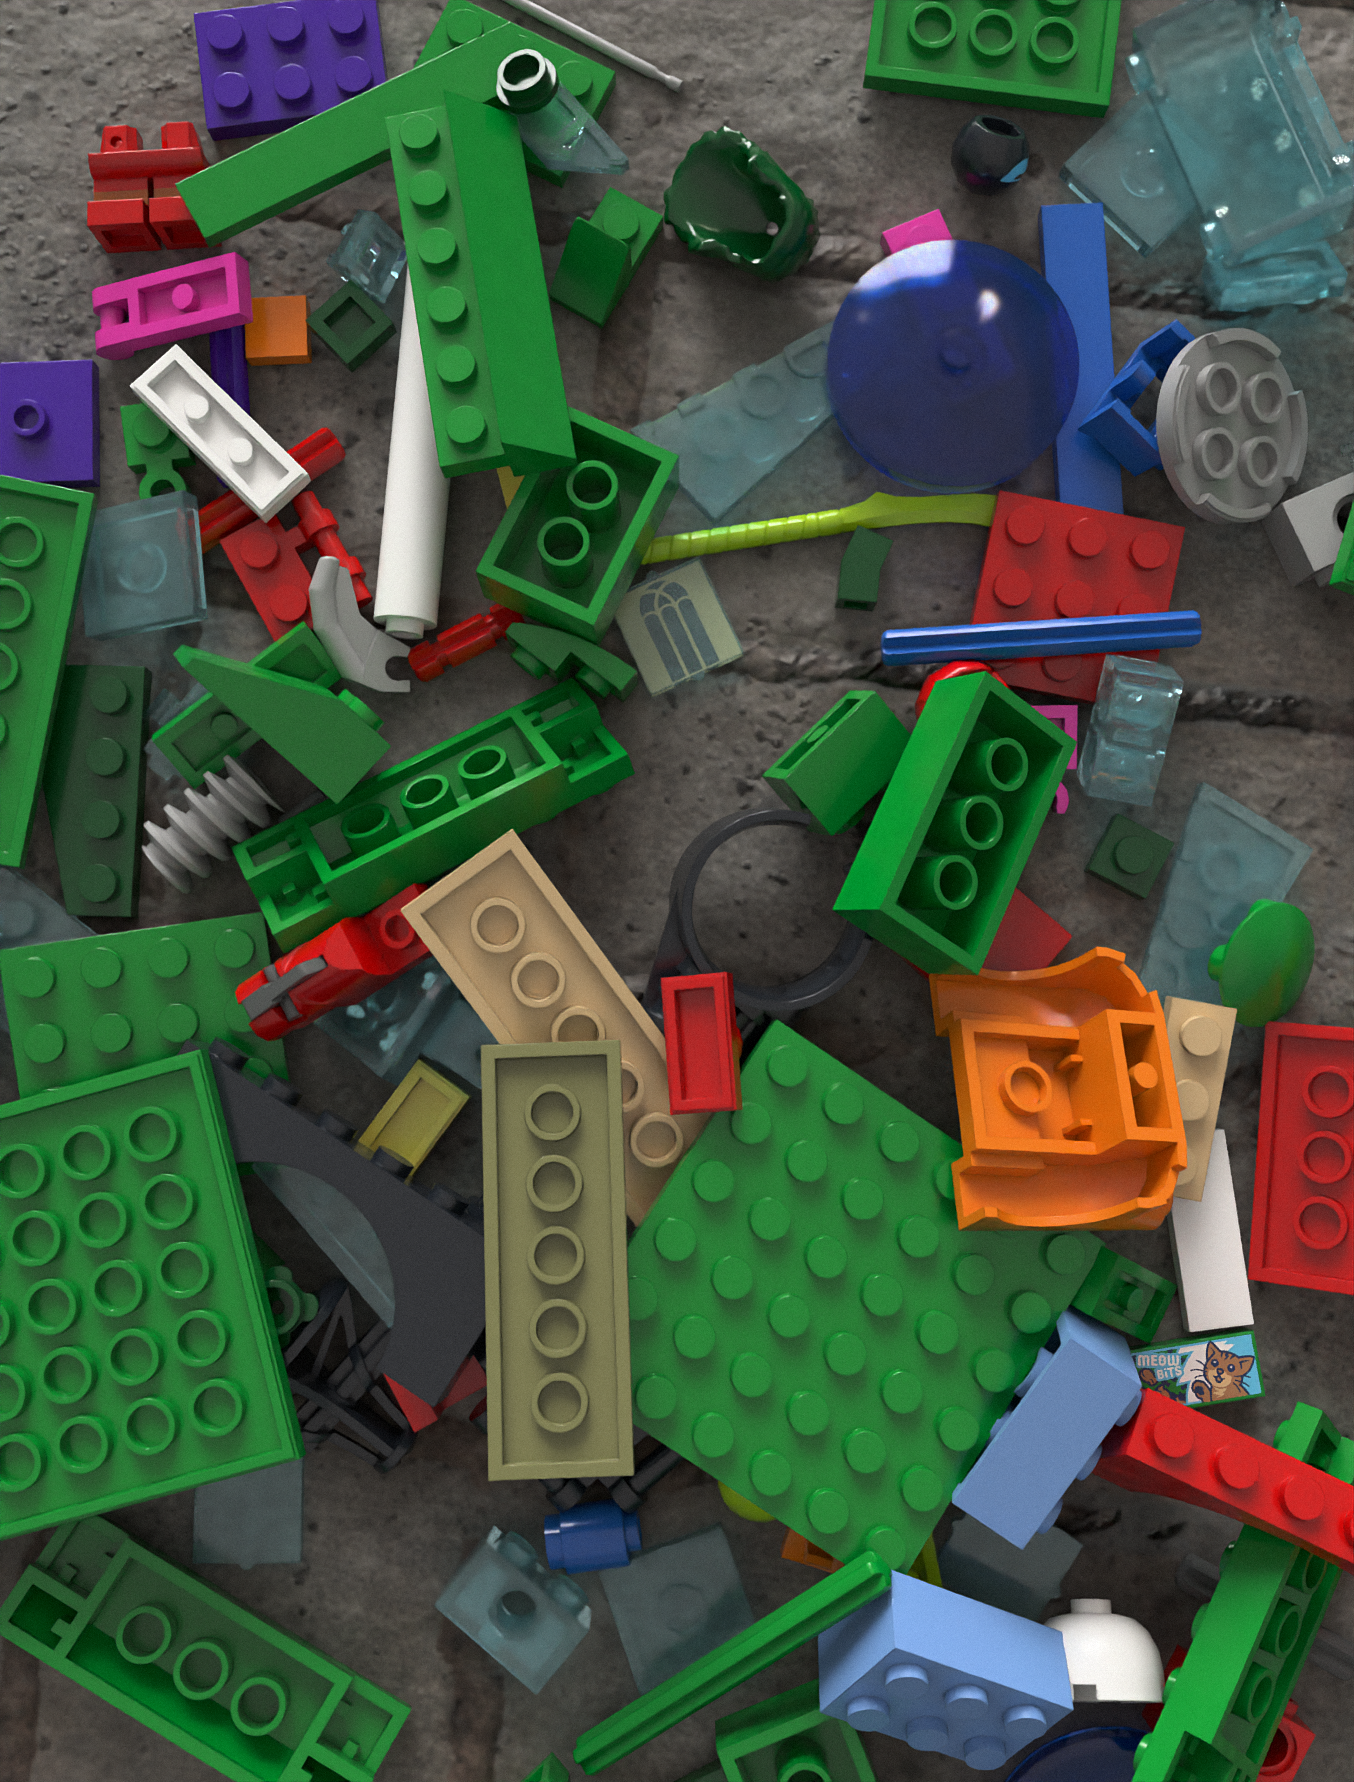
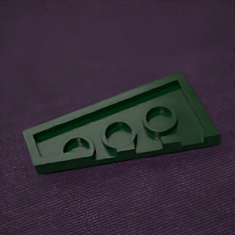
M65 665L42 784L67 915L138 919L152 671L145 666Z

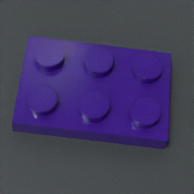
M294 0L193 13L206 126L213 141L283 132L388 81L377 0Z

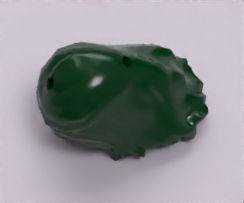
M727 126L721 127L717 132L712 130L704 132L701 139L690 146L685 159L675 170L672 185L663 193V200L666 205L664 223L673 226L677 237L683 243L688 244V253L701 257L721 259L748 274L759 277L761 281H769L772 284L797 273L800 266L807 264L821 236L818 210L814 207V200L805 196L803 190L782 170L767 151H763L754 141L746 139L740 131H733ZM773 222L778 226L776 234L768 232L767 227L769 223Z

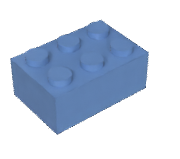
M1071 1305L1068 1306L1066 1311H1062L1056 1321L1057 1326L1044 1348L1041 1347L1039 1349L1037 1359L1024 1381L1016 1387L1014 1391L1016 1394L1001 1419L996 1420L990 1430L991 1435L963 1482H959L952 1493L953 1504L1021 1550L1024 1549L1036 1531L1044 1534L1052 1527L1063 1505L1061 1497L1075 1478L1082 1481L1093 1471L1101 1456L1102 1445L1100 1443L1114 1424L1121 1427L1131 1419L1142 1397V1392L1140 1391L1142 1384L1126 1338L1098 1319Z
M891 1570L893 1574L891 1577L892 1586L889 1591L818 1635L820 1713L846 1721L852 1728L860 1731H876L906 1741L910 1747L917 1750L936 1751L963 1760L969 1767L974 1769L994 1770L1003 1766L1006 1760L1034 1739L1043 1736L1050 1727L1074 1710L1062 1631Z

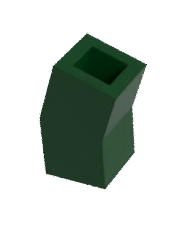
M857 526L838 569L834 608L873 612L877 604L880 571L894 541L862 526Z

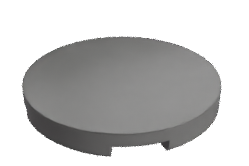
M1228 328L1205 334L1188 343L1178 353L1168 368L1158 398L1156 413L1157 443L1167 478L1178 497L1191 511L1201 518L1216 524L1231 525L1253 522L1270 515L1271 509L1284 495L1288 486L1297 483L1307 451L1308 417L1303 391H1294L1291 380L1278 359L1281 353L1280 349L1268 338L1250 329Z

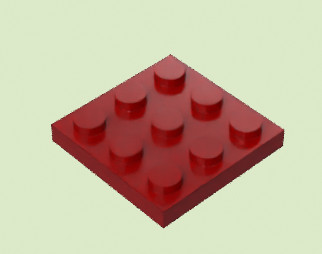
M999 490L995 496L969 625L1168 612L1185 527ZM1160 649L981 660V662L988 664L992 670H996L1010 689L1142 715L1148 712Z

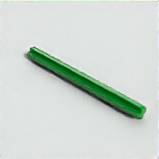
M875 1551L865 1552L577 1737L576 1749L572 1753L575 1764L581 1765L586 1775L595 1776L880 1597L889 1591L892 1586L891 1577L893 1574L888 1563L884 1562Z

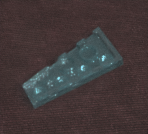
M1205 782L1196 785L1138 974L1139 980L1148 993L1157 990L1162 1009H1164L1166 996L1220 1005L1222 1000L1219 983L1211 980L1207 972L1210 955L1215 948L1228 943L1235 929L1247 917L1251 906L1257 900L1265 898L1276 902L1283 901L1313 851L1308 845Z

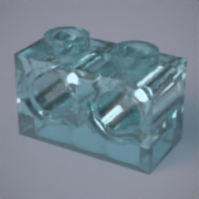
M1106 653L1077 771V776L1087 796L1148 807L1152 806L1184 681L1170 664Z

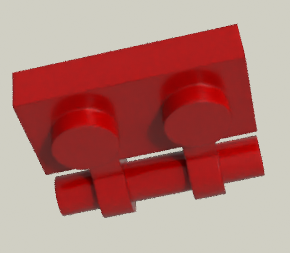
M313 491L300 493L291 501L301 520L296 527L286 531L281 520L275 514L267 523L260 518L219 540L275 642L302 621L315 634L308 591L312 576L300 554L313 547L317 548L321 557H336L340 561L339 566L349 570L359 609L368 605L373 600L363 581L366 577L364 568L357 557L349 556L337 535L340 528L337 520L330 509L322 508Z

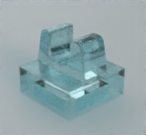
M358 209L352 222L343 227L341 234L344 238L336 253L329 254L326 263L343 280L348 282L351 279L371 300L385 303L407 260L404 241L376 212Z

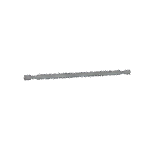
M502 0L651 79L663 82L668 88L677 93L680 92L683 86L682 80L658 71L655 66L529 0Z

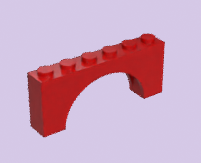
M1149 1388L1140 1390L1142 1392L1141 1401L1131 1419L1121 1427L1114 1424L1100 1443L1102 1445L1101 1456L1091 1473L1130 1492L1150 1493L1176 1499L1233 1518L1303 1548L1354 1576V1486Z

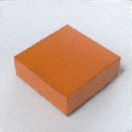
M306 295L251 298L253 322L245 324L246 359L251 366L312 363L311 330L305 321L311 316L310 303Z

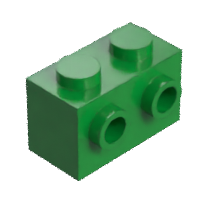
M850 690L779 758L762 777L791 811L812 815L810 824L805 827L808 831L833 836L835 833L842 834L861 820L865 814L863 806L879 790H887L911 734L876 691Z

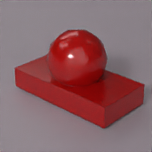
M721 972L661 978L670 1115L743 1110L739 1067L743 1040L740 1030L736 1026L733 973Z

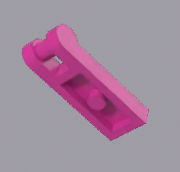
M236 252L100 286L92 291L93 313L100 317L101 329L95 332L96 354L109 360L128 359L137 350L253 322L249 262ZM129 316V322L126 323L125 317Z

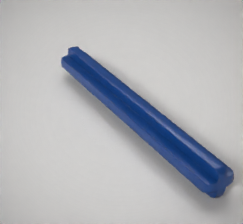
M1190 610L895 629L883 632L880 648L884 665L903 666L950 663L969 659L981 661L1192 647L1200 642L1202 629L1199 613Z

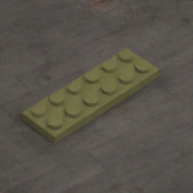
M600 1040L481 1045L488 1481L634 1476L621 1041Z

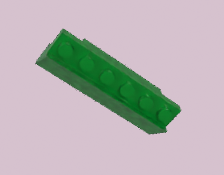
M443 89L444 106L385 117L439 467L444 477L450 478L510 466L513 476L517 477L578 465L517 116Z
M572 677L355 785L338 805L329 798L231 848L249 887L260 905L274 938L282 952L286 953L314 939L346 917H356L362 913L373 911L413 883H427L438 878L444 871L475 856L509 830L513 829L518 834L536 824L548 822L561 811L593 795L608 791L614 784L634 775L635 772L628 753L603 725L596 704Z
M1298 1401L1290 1420H1284L1278 1427L1273 1441V1448L1354 1486V1441L1342 1437L1323 1410ZM1244 1523L1237 1541H1231L1222 1554L1219 1564L1220 1580L1210 1603L1203 1604L1195 1615L1191 1628L1193 1642L1182 1667L1175 1668L1166 1681L1162 1697L1164 1708L1153 1733L1146 1734L1137 1747L1133 1761L1135 1774L1131 1782L1256 1781L1343 1569L1288 1541Z
M103 1514L59 1525L36 1562L28 1565L0 1608L1 1636L235 1782H372L377 1769L412 1709V1706Z

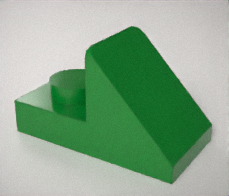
M610 187L589 222L580 217H577L574 221L549 291V299L602 329L662 231L663 216Z
M1101 1245L1093 1267L1070 1305L1150 1344L1178 1285Z

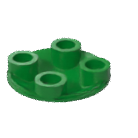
M1265 898L1259 899L1251 906L1247 917L1235 929L1228 943L1214 949L1208 961L1207 972L1211 980L1219 983L1223 1006L1237 1009L1236 1022L1248 1027H1262L1269 1021H1277L1294 1006L1308 982L1314 962L1315 943L1311 924L1306 915L1291 904Z

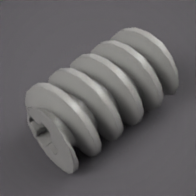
M228 754L223 758V761L229 773V778L223 780L209 771L203 774L210 792L206 797L190 788H186L183 791L190 808L188 812L184 813L169 804L163 807L170 827L165 830L149 820L143 824L150 840L146 847L142 845L143 851L160 873L185 894H189L194 888L189 871L202 878H208L213 874L214 869L208 853L221 861H229L232 858L233 851L227 837L239 843L253 837L247 823L248 820L261 828L267 829L272 825L267 804L286 812L277 798L248 766Z

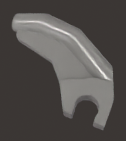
M320 557L308 589L313 628L341 677L376 693H409L410 680H392L386 674L385 665L389 658L407 659L410 647L377 630L364 619L359 612L349 570L339 566L340 561L336 557Z

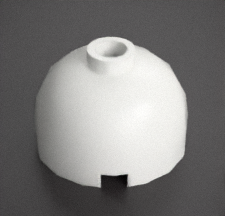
M1072 1599L1070 1600L1071 1613L1051 1617L1043 1624L1062 1631L1073 1702L1163 1703L1164 1671L1160 1653L1148 1630L1135 1619L1112 1614L1111 1600Z

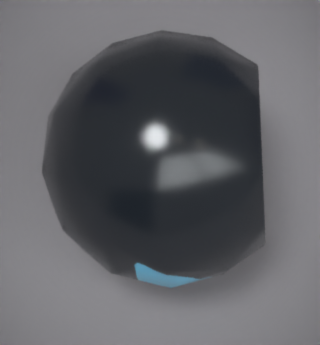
M978 115L963 125L954 140L951 165L957 181L972 194L984 196L1003 194L1017 185L1027 169L1030 145L1025 131L1012 121L994 115Z

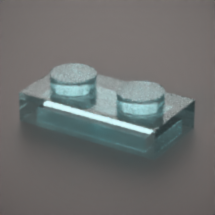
M1320 241L1205 255L1201 278L1219 311L1243 312L1249 311L1256 306L1289 302L1308 304L1316 299L1342 296L1348 273L1328 242Z

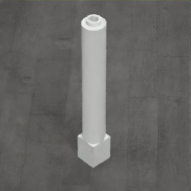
M407 266L374 621L386 626L385 634L391 637L415 640L423 638L424 630H431L437 627L451 477L445 478L439 467L410 274Z

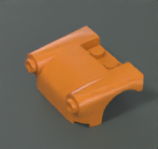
M1095 947L1078 958L1048 968L1027 971H996L981 968L978 976L929 975L936 1036L949 1037L964 1155L951 1164L959 1231L1155 1230L1162 1224L1165 1216L1169 1214L1173 1205V1192L1179 1172L1187 1169V1142L1165 1017L1157 990L1149 993L1146 991L1136 973L1124 964L1126 954L1106 947Z

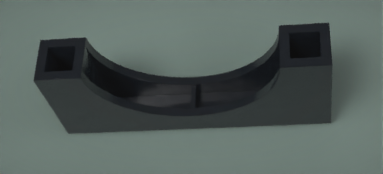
M215 1037L212 1043L186 1040L177 1056L199 1049H208L236 1165L248 1162H268L289 1166L311 1174L343 1194L370 1223L386 1253L392 1273L395 1295L394 1322L390 1339L376 1369L432 1407H435L449 1395L486 1336L484 1224L465 1212L470 1203L463 1196L441 1183L435 1182L430 1189L409 1174L414 1166L393 1150L380 1145L376 1152L354 1139L359 1131L358 1128L342 1116L328 1109H324L321 1115H318L301 1104L299 1101L304 1093L289 1081L273 1073H269L266 1079L245 1067L250 1057L231 1043Z

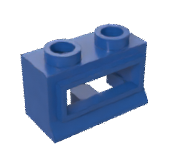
M1177 319L1140 343L1077 428L1080 432L1095 438L1134 477L1152 467H1155L1158 471L1164 469L1157 443L1156 419L1146 430L1130 414L1132 412L1130 409L1155 376L1163 383L1168 368L1175 357L1188 343L1196 339Z

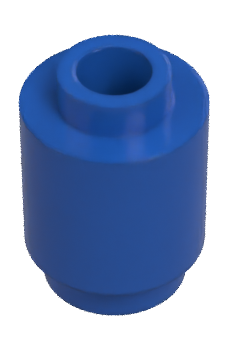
M613 1498L577 1503L565 1512L545 1515V1545L551 1570L566 1568L567 1574L572 1575L627 1567L632 1564V1551L643 1549L638 1510L633 1514H629Z

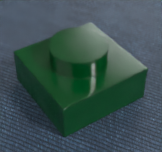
M351 279L305 320L311 332L351 373L397 333L394 323Z
M1116 814L1111 817L1084 872L1140 901L1147 898L1174 842L1120 814Z

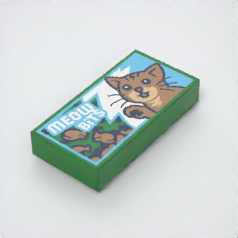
M1247 1327L1128 1346L1142 1384L1140 1390L1149 1388L1189 1408L1266 1396L1254 1331Z

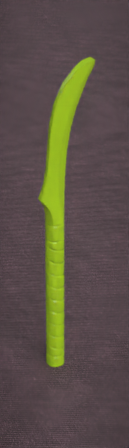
M875 492L865 501L840 508L839 510L833 509L808 513L807 515H795L788 518H776L769 521L764 520L751 522L750 524L732 525L731 527L713 528L712 530L706 529L692 533L687 532L673 536L656 537L652 540L641 564H652L666 560L671 561L685 557L690 558L704 554L721 553L723 551L728 552L762 545L779 544L781 542L798 541L800 539L817 538L818 536L836 535L842 532H854L858 525L868 530L928 523H960L989 527L996 495L972 493L902 497Z

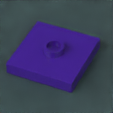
M92 359L0 363V475L65 488L100 487L99 367Z

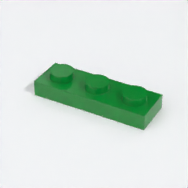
M304 621L247 663L323 685L326 689L342 678L325 648ZM208 692L152 735L153 743L193 789H196L205 782L204 773L209 771L215 774L225 767L223 758L227 754L237 758L262 739L211 692Z

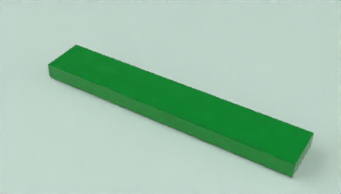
M512 21L177 182L175 183L176 188L205 242L211 248L390 160L391 152L385 117L444 106L443 89L494 108L501 106L502 103L496 91L498 68L507 56L527 48Z

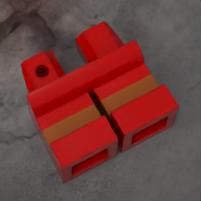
M189 121L167 122L161 127L162 149L143 150V139L137 128L128 125L105 126L103 128L100 153H88L89 169L94 180V201L87 202V226L106 253L162 250L161 240L167 250L209 248L175 183L211 167L204 155L200 136L193 123ZM222 242L213 247H222Z

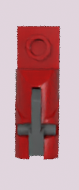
M413 883L365 916L344 918L314 939L295 947L277 959L274 964L263 968L239 984L235 991L238 1005L243 1004L252 1021L249 1023V1026L254 1033L268 1042L279 1040L291 1031L309 1025L335 1007L358 1004L431 957L433 954L401 912V908L428 890L427 885Z

